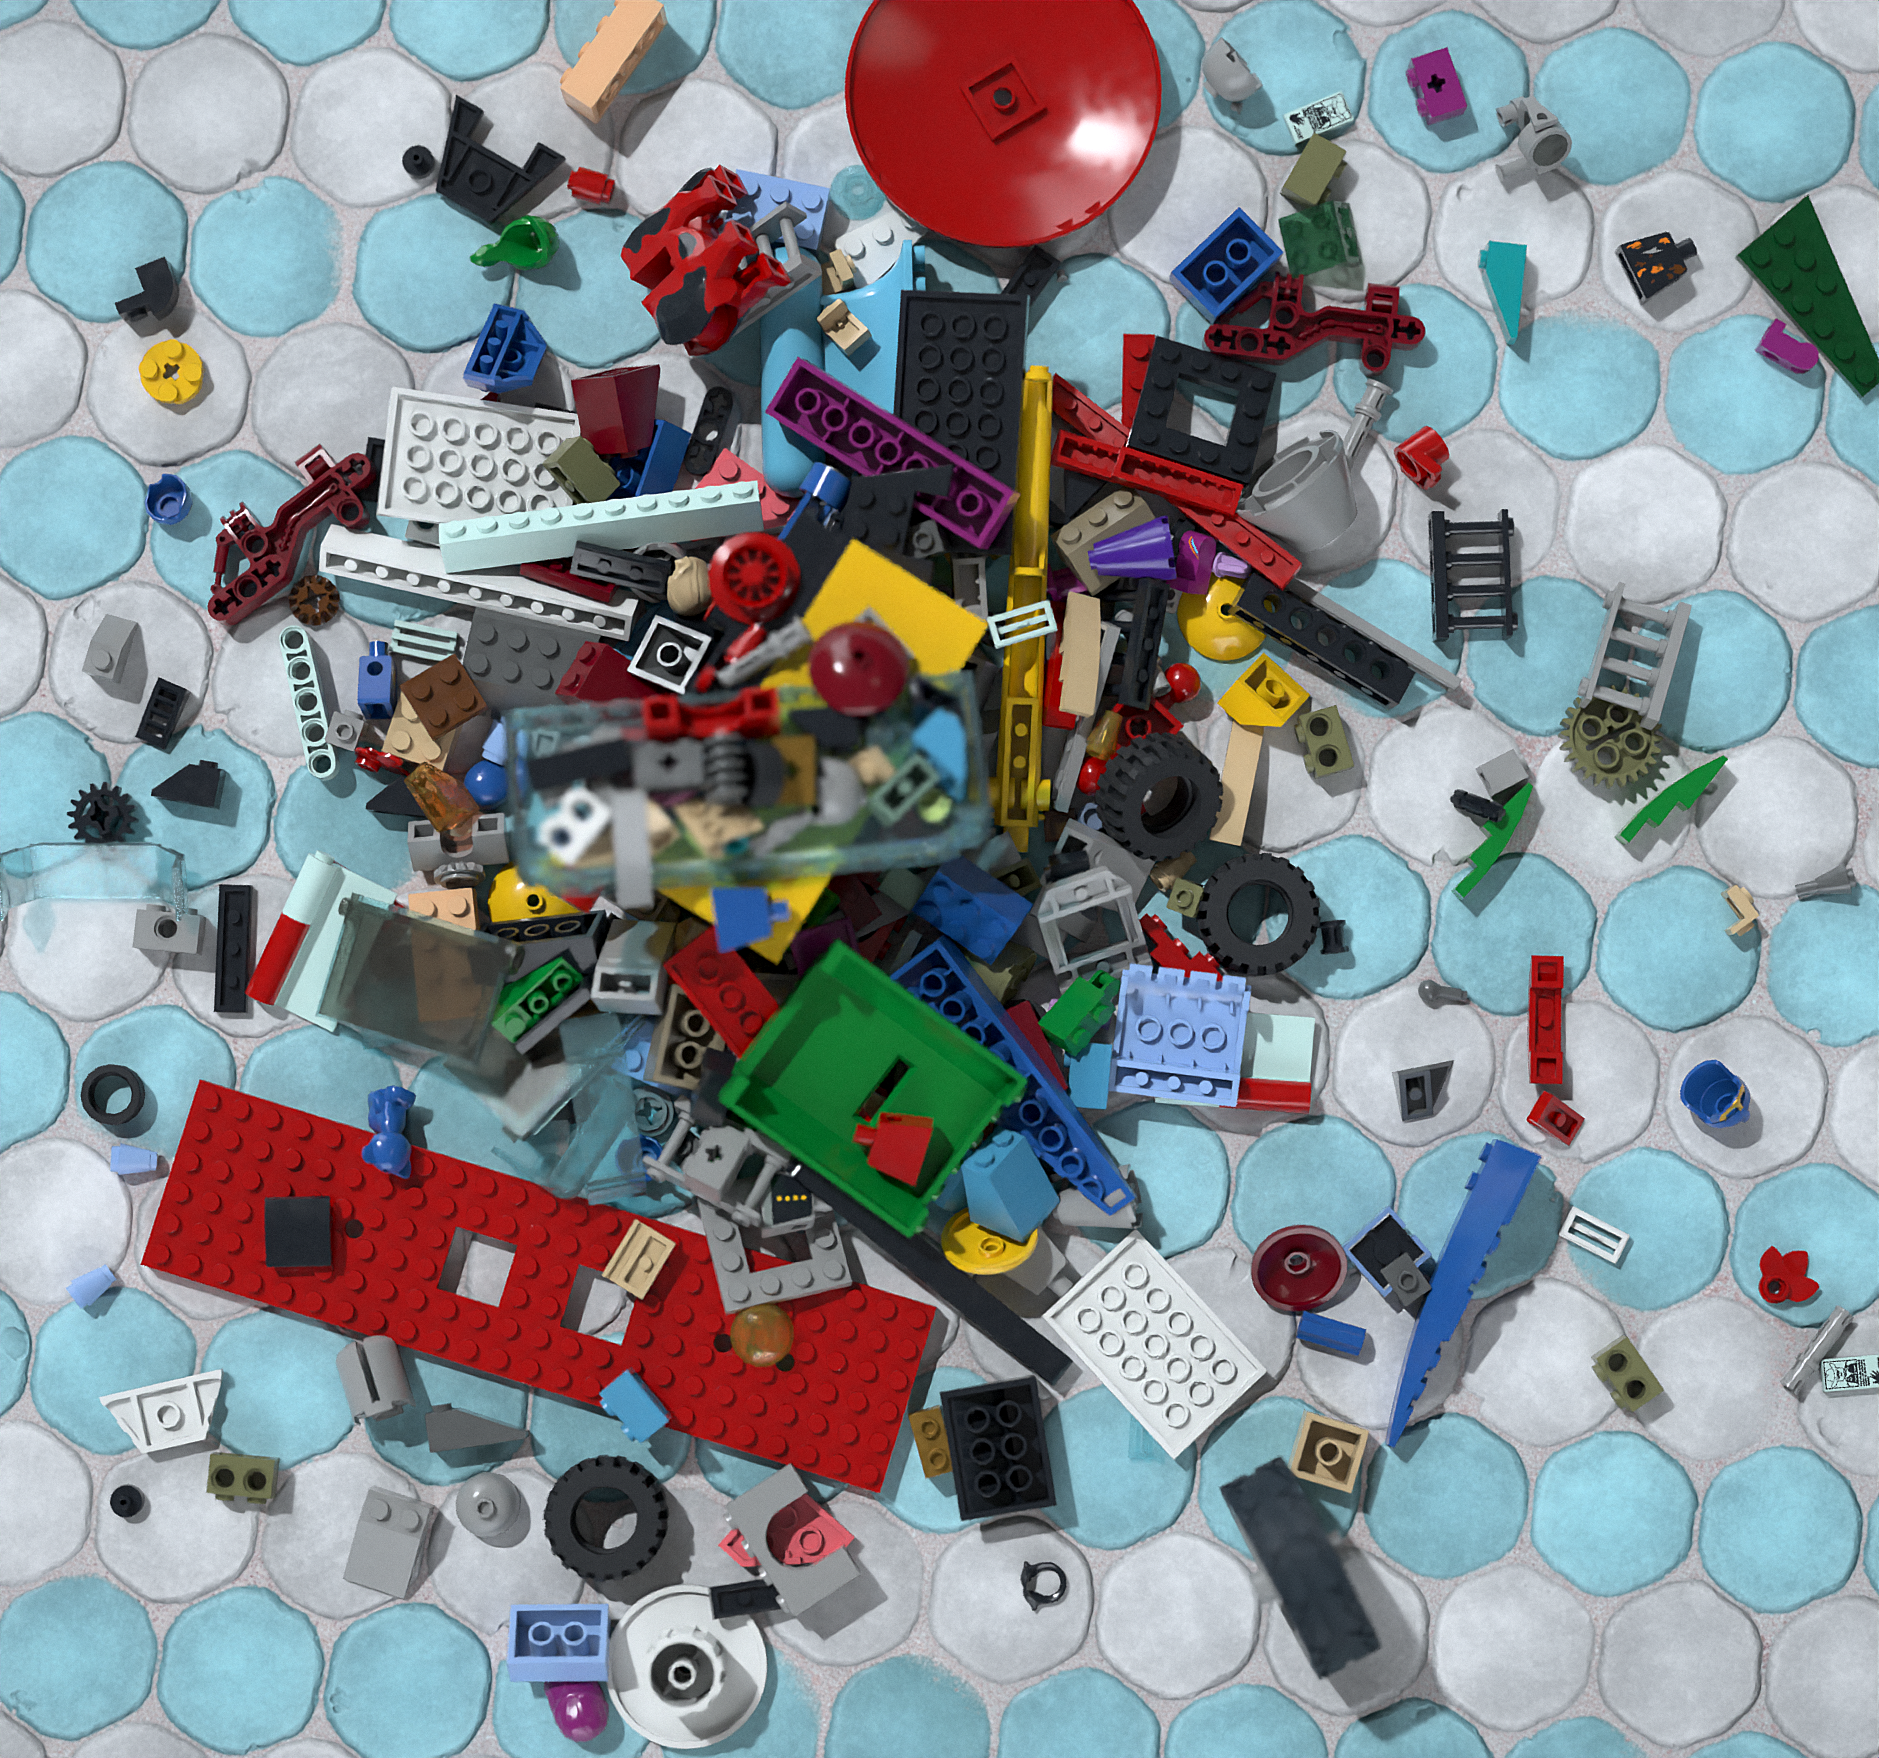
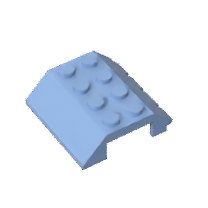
M1130 963L1129 970L1123 969L1108 1091L1236 1107L1246 1019L1251 994V986L1245 985L1246 978L1223 975V981L1219 982L1216 981L1217 974L1191 971L1190 978L1184 977L1185 970L1159 967L1158 974L1152 973L1153 966Z

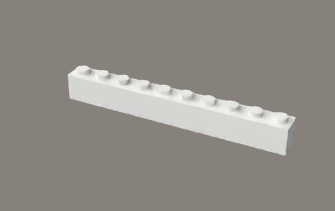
M331 524L320 547L319 571L611 638L629 641L638 619L640 597L634 592L618 589L611 601L607 603L521 575L520 567L515 565L446 573L440 548Z

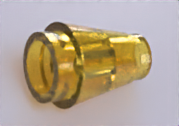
M1105 710L1103 716L1085 741L1087 744L1085 751L1095 758L1108 761L1110 756L1115 754L1123 717L1115 712Z

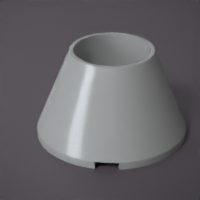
M1333 430L1320 431L1321 437L1312 441L1306 436L1287 446L1261 465L1251 475L1249 487L1240 495L1235 512L1248 522L1302 553L1320 549L1339 537L1353 523L1358 512L1343 441L1340 435Z

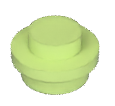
M937 789L928 790L919 798V814L926 821L940 820L950 811L951 801L947 794Z

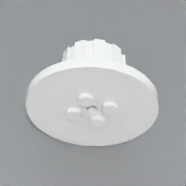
M678 1584L660 1588L649 1593L632 1605L623 1615L610 1638L608 1681L606 1682L611 1699L619 1714L630 1727L643 1737L657 1744L671 1748L693 1749L717 1743L733 1734L749 1719L764 1691L767 1678V1653L757 1624L750 1614L712 1620L707 1586ZM680 1665L689 1667L691 1671H683Z

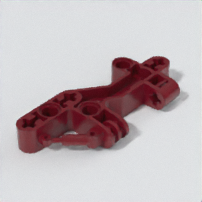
M1275 271L1273 282H1260L1256 288L1233 305L1234 309L1220 316L1219 324H1213L1208 327L1202 340V348L1205 351L1236 361L1280 366L1326 341L1360 345L1359 369L1365 376L1373 378L1382 375L1390 361L1391 349L1409 351L1417 348L1424 338L1425 326L1419 318L1397 314L1400 294L1399 286L1368 283L1363 310L1325 306L1313 313H1309L1303 310L1301 306L1304 274H1299L1298 278H1292L1291 273H1287L1286 277L1280 276V271ZM1277 295H1283V300L1286 301L1278 302ZM1289 296L1295 297V303L1287 301ZM1262 298L1271 300L1266 329L1229 325L1230 320L1238 313L1242 315ZM1280 311H1286L1291 315L1292 322L1281 324L1277 321L1275 314ZM1394 325H1396L1397 328L1395 329V332L1397 333L1394 338H1391V335L1394 330ZM1406 328H1412V334H1414L1412 340L1407 339V334L1404 333ZM1214 335H1220V340L1223 341L1220 347L1214 346V341L1212 340ZM1232 336H1236L1233 349H1229ZM1244 338H1251L1256 342L1257 348L1254 351H1245L1241 347L1240 341ZM1264 340H1267V349L1264 354L1261 353V350L1264 345ZM1277 343H1283V349H1285L1283 355L1277 354V349L1275 348ZM1370 354L1378 355L1382 360V366L1371 367L1366 361V356Z
M319 443L295 461L296 466L309 485L278 508L275 519L270 526L263 527L243 501L239 503L241 509L237 512L234 509L230 511L231 516L229 518L224 516L219 518L225 528L216 536L217 547L213 573H216L215 583L210 588L214 595L209 599L207 605L208 612L213 619L226 626L235 625L288 586L294 577L308 531L332 513L347 528L361 530L367 526L370 520V513L357 494L375 481L377 469L375 464L364 454L352 453L336 464L327 450ZM358 465H361L364 471L361 475L357 474L356 467ZM346 474L352 483L349 484L342 476ZM352 507H358V517L352 521H347V511ZM253 524L255 528L250 530L248 527ZM244 531L245 534L242 537H240L239 533ZM258 539H263V549L258 553H253V543ZM237 544L249 560L250 567L223 588L221 580L222 574H226L229 547ZM276 565L279 567L278 571L280 573L277 577L274 576L273 567ZM261 575L264 577V580L268 582V585H266L262 580L259 579ZM251 583H256V593L251 597H246V587ZM234 596H236V597H237L240 601H242L243 603H242L241 605H239V604L237 603L238 600H236V599L234 598ZM224 604L228 605L229 613L226 615L222 614L224 612L222 608Z

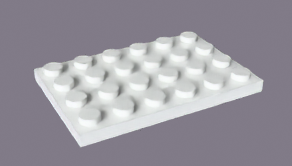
M392 387L376 515L440 524L455 520L462 521L485 516H499L515 512L572 506V499L542 463L567 438L580 436L578 416L574 413Z
M1137 1229L1128 1234L1041 1316L1172 1459H1175L1267 1372L1265 1367Z

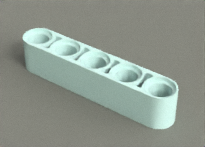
M291 625L281 632L279 643L309 772L318 779L331 780L339 773L340 761L336 746L325 742V736L331 721L313 641L303 628ZM294 634H302L303 644L297 649H290L288 644L290 637ZM303 664L309 665V676L304 680H297L295 676L296 669ZM309 695L316 696V707L311 711H305L302 707L303 700ZM315 726H322L324 729L323 738L318 742H312L309 738L310 730ZM322 757H329L331 760L330 769L325 773H319L316 769L317 761Z

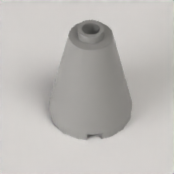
M1126 1164L1117 1167L1136 1195V1198L1109 1216L1078 1191L1077 1186H1073L1057 1193L1059 1203L1052 1210L1055 1220L1060 1219L1062 1225L1140 1228L1143 1224V1213L1136 1214V1208L1142 1202L1135 1172L1130 1170L1131 1165ZM1119 1188L1108 1195L1103 1201L1112 1207L1126 1196Z

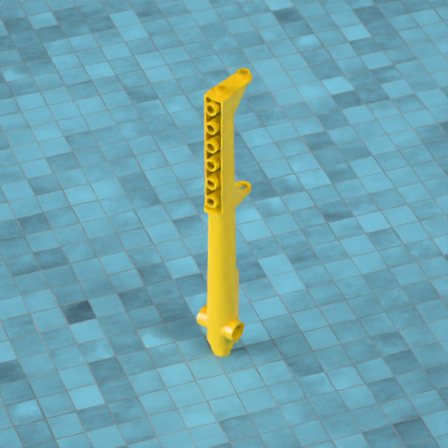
M1030 366L1024 378L1018 493L1021 495L1017 500L1014 556H1010L1006 612L1046 600L1053 375L1049 373L1048 366ZM1042 608L1006 619L1005 626L1046 614L1045 609ZM1046 621L1005 633V639L1044 628ZM1045 635L1004 647L996 777L986 776L985 808L994 809V812L988 813V817L994 818V825L1003 826V833L1009 832L1018 852H1028L1029 827H1038L1039 820L1045 819V815L1039 814V811H1049L1050 779H1041Z

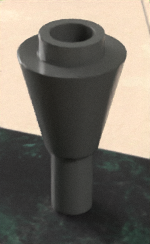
M1843 863L1815 878L1814 881L1795 885L1797 896L1802 897L1814 893L1852 894L1851 888L1857 885L1853 869H1846Z

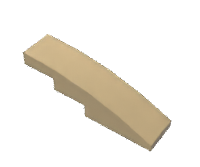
M1074 592L1068 593L1059 654L1063 655L1059 682L1063 683L1059 710L1089 718L1094 715L1098 685L1101 638L1100 599Z
M1233 718L1220 782L1223 784V795L1219 796L1223 803L1221 812L1216 813L1218 820L1214 828L1211 827L1209 836L1211 841L1241 846L1265 726L1241 725Z

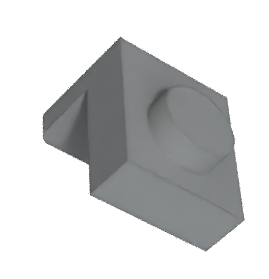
M345 710L344 714L334 711L325 736V742L355 751L360 736L366 738L369 725L362 721L364 716L350 710Z

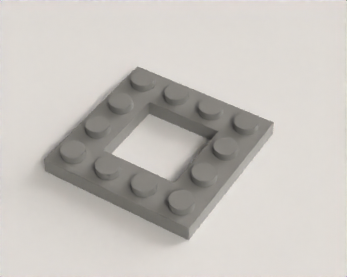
M758 1175L734 1180L726 1197L743 1204ZM696 1195L726 1315L852 1284L833 1210L814 1211L813 1227L804 1230L811 1256L810 1260L750 1274L737 1221L732 1218L733 1214ZM760 1200L754 1211L760 1210Z

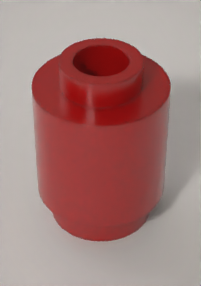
M579 166L577 172L571 171L567 189L572 190L571 197L597 205L602 203L609 205L616 180L610 179L608 174Z

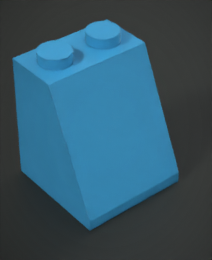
M997 1126L961 1165L970 1221L1022 1243L1027 1240L1059 1203V1197L1025 1136Z

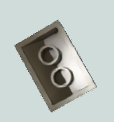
M1123 486L1050 536L1059 558L1093 597L1121 578L1100 576L1097 569L1091 570L1088 551L1094 550L1093 543L1156 518L1147 503L1134 488Z
M670 984L667 986L663 1015H656L643 1080L676 1088L694 1090L701 1078L702 1054L706 1047L723 1051L725 1042L678 985Z

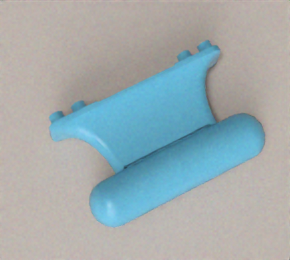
M903 240L900 255L893 268L876 282L854 291L822 295V275H820L759 318L762 472L765 482L776 493L794 498L804 496L805 494L800 491L799 487L814 463L821 462L826 464L825 450L765 413L797 357L810 361L893 414L901 290L926 291L925 277H913L912 272H925V246H912V240ZM786 247L777 248L772 251L774 259L782 264L789 259ZM799 247L802 255L819 263L812 253ZM839 298L872 334L849 357L825 335L816 320L827 306L833 304Z

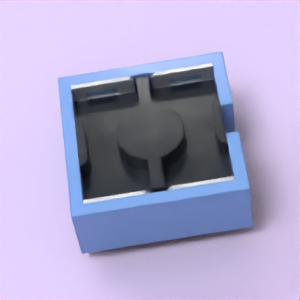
M1385 1206L1342 1245L1346 1257L1382 1297L1387 1296L1393 1289L1380 1272L1381 1269L1404 1253H1408L1417 1268L1432 1255L1416 1235L1409 1236L1403 1229L1406 1224L1390 1206Z

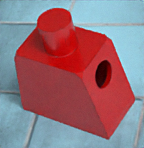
M883 1112L879 1115L876 1128L857 1123L852 1142L870 1147L867 1164L915 1186L932 1132L933 1118Z

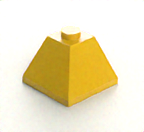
M1263 653L1236 680L1217 704L1241 725L1282 727L1308 699L1310 694Z

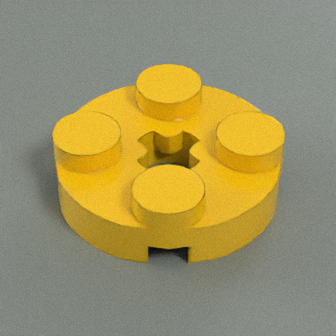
M175 339L162 341L152 346L145 353L138 367L144 389L155 400L162 403H186L199 393L203 385L204 364L201 357L191 346ZM169 365L172 367L178 365L180 367L177 371L179 377L176 380L172 377L168 379L164 377L167 373L166 368Z

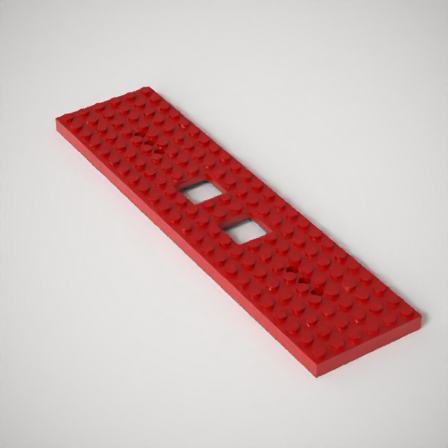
M199 1080L140 1265L369 1336H387L392 1338L398 1345L598 1407H602L600 1401L603 1399L599 1393L632 1367L673 1416L663 1427L788 1465L792 1463L795 1468L880 1494L937 1306L852 1280L850 1286L726 1315L709 1246L704 1234L410 1144L412 1150L409 1157L411 1162L409 1178L405 1179L393 1173L382 1172L374 1165L366 1163L362 1158L363 1147L369 1144L377 1133L206 1080ZM330 1196L333 1217L331 1229L332 1265L266 1267L265 1198ZM353 1219L359 1220L364 1227L362 1235L358 1238L350 1237L346 1231L347 1224ZM635 1219L676 1243L644 1298L640 1299L636 1296L622 1344L561 1326L579 1266L582 1265L604 1272ZM457 1227L517 1245L499 1306L438 1288ZM743 1247L750 1274L795 1263ZM723 1333L732 1338L733 1346L729 1351L720 1352L716 1349L714 1340L717 1335ZM757 1343L761 1345L764 1351L761 1360L753 1362L747 1359L745 1349L749 1344ZM789 1353L793 1356L794 1366L791 1370L782 1371L777 1367L776 1358L779 1354Z

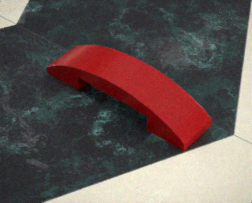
M1531 955L1527 1014L1529 1084L1562 1085L1561 992L1564 987V956Z

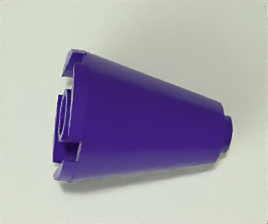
M1167 516L1158 517L1093 543L1094 550L1088 551L1091 570L1097 569L1100 576L1160 580L1177 579Z

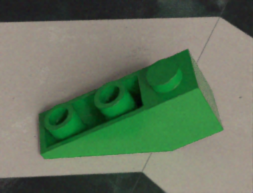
M561 957L507 985L484 1006V1010L491 1025L514 1044L534 1023L553 1008L562 997L567 995L583 979V976Z

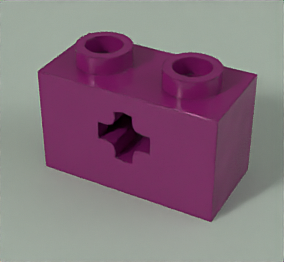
M1448 47L1411 58L1408 70L1405 73L1409 87H1415L1419 98L1415 100L1420 118L1425 117L1427 125H1431L1464 114L1467 103ZM1431 82H1433L1435 87H1441L1438 93H1436L1434 88H1428Z

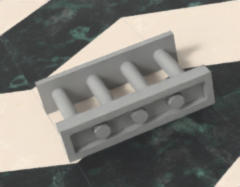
M787 202L777 206L773 211L749 227L759 250L755 254L744 256L736 272L747 267V261L757 253L761 254L763 252L773 257L770 244L783 236L789 258L783 266L791 283L785 287H771L763 299L751 308L733 336L822 275L820 264L800 253L794 227L807 219V215L804 211Z
M1619 582L1613 591H1607L1602 608L1607 609L1588 676L1587 678L1582 677L1578 687L1577 695L1582 696L1579 707L1585 709L1592 700V697H1596L1638 711V715L1642 716L1640 727L1652 730L1660 720L1692 605L1680 601L1673 611L1668 610V612L1622 598L1625 583ZM1617 610L1663 624V628L1667 629L1665 639L1657 641L1614 627L1613 624ZM1609 639L1655 653V657L1659 658L1657 667H1652L1649 670L1606 656L1605 652ZM1604 668L1647 682L1646 686L1651 687L1648 697L1644 696L1641 699L1597 685L1600 669Z
M680 1094L674 1104L680 1121L657 1161L645 1155L643 1164L645 1169L648 1170L646 1174L661 1183L667 1180L732 1213V1218L744 1226L749 1227L751 1223L759 1227L762 1222L761 1216L754 1209L776 1170H780L781 1167L786 1169L795 1155L782 1145L724 1116V1124L751 1137V1150L747 1156H752L755 1153L764 1158L763 1162L765 1165L743 1204H740L726 1197L733 1181L719 1203L685 1186L684 1175L670 1168L669 1165L691 1127H695L698 1124L705 1129H711L713 1125L689 1118L690 1099Z

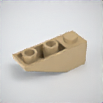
M647 796L650 858H653L680 835L672 822ZM612 823L603 829L601 835L592 842L574 864V867L581 876L615 868Z

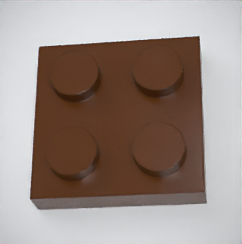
M455 653L399 685L433 742L488 710L487 704Z

